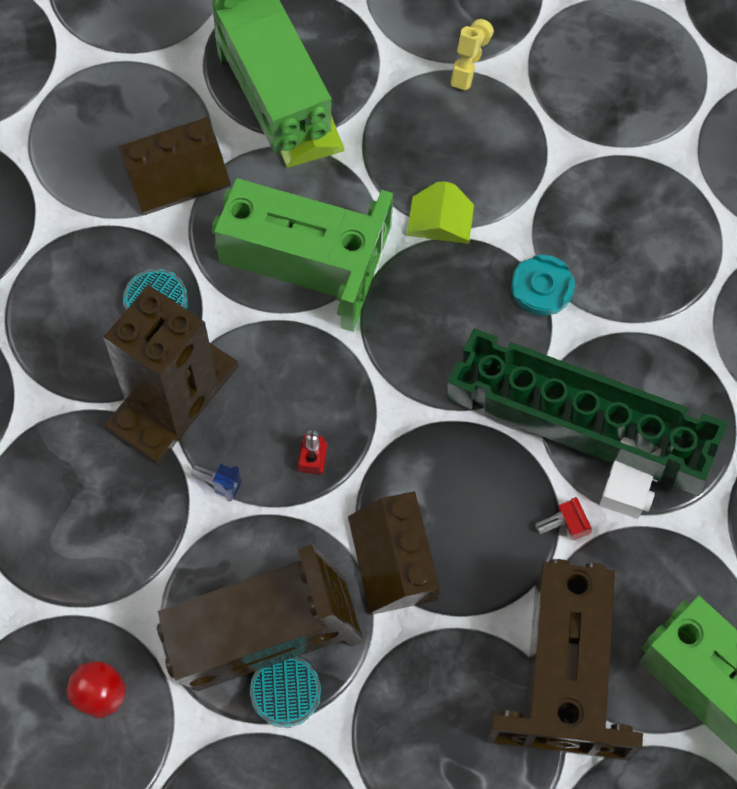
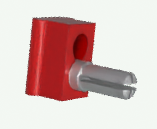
M312 430L308 431L307 434H304V439L301 440L297 464L298 472L316 475L323 474L328 442L324 441L323 436H318L316 431H314L313 435ZM309 458H315L314 462H307Z
M577 497L558 505L560 512L556 513V515L536 523V529L540 534L566 524L573 541L592 533V527Z

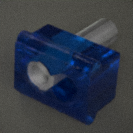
M220 464L217 472H213L195 465L191 470V476L211 483L214 486L215 493L225 496L229 502L234 500L242 483L238 466L232 468Z

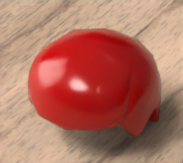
M93 660L78 666L69 678L66 693L68 700L71 701V705L76 710L99 719L117 711L124 701L126 685L122 675L114 667L105 662Z

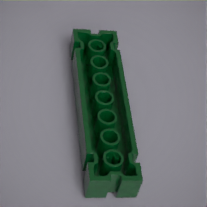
M473 328L463 349V362H457L447 383L448 400L469 409H472L475 403L483 405L485 415L613 464L614 461L620 462L653 476L654 480L661 482L663 475L676 479L675 488L699 497L728 425V422L704 413L701 414L699 420L687 416L688 407L510 342L508 348L499 346L498 337ZM626 437L634 440L637 448L622 443V438ZM658 448L662 449L660 456L651 454V452L656 451Z

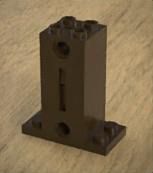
M147 285L103 337L125 398L124 402L104 424L105 429L150 461L159 465L239 367L237 360L209 342L205 321L150 285Z
M311 544L298 549L300 561L157 611L160 623L157 624V633L161 642L164 645L166 644L169 657L165 659V664L169 676L195 691H201L343 640L350 646L364 642L345 577Z
M551 559L549 562H543L535 582L525 717L522 718V713L511 710L500 711V715L494 714L487 730L486 743L630 761L643 748V733L633 732L632 726L612 724L611 729L606 728L615 570L606 569L604 565L598 563H588L584 566L570 565V562L564 559ZM558 716L566 717L570 724L563 723Z

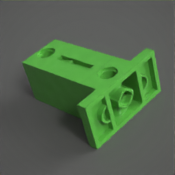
M212 0L217 54L222 63L228 61L274 154L282 150H292L300 143L310 139H320L328 132H331V97L280 0Z
M236 178L232 189L228 188L223 198L224 209L221 216L217 215L212 225V234H215L214 249L218 251L219 263L337 297V301H340L337 315L341 316V328L354 332L392 226L393 193L381 190L378 200L371 201L368 213L365 215Z
M700 596L691 604L684 600L665 622L664 625L667 629L661 624L647 639V642L641 648L645 654L639 663L737 754V629Z

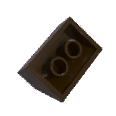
M207 117L119 146L125 171L143 216L231 186L218 141Z
M415 491L381 498L348 516L370 615L438 601L440 588Z

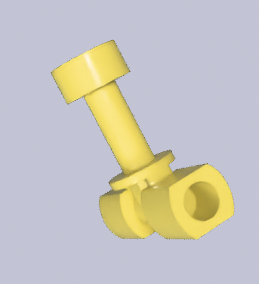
M478 19L470 27L466 26L461 30L457 48L460 59L454 63L450 81L451 86L462 90H467L471 87L475 70L474 63L482 55L480 46L488 44L493 35V27L488 21Z

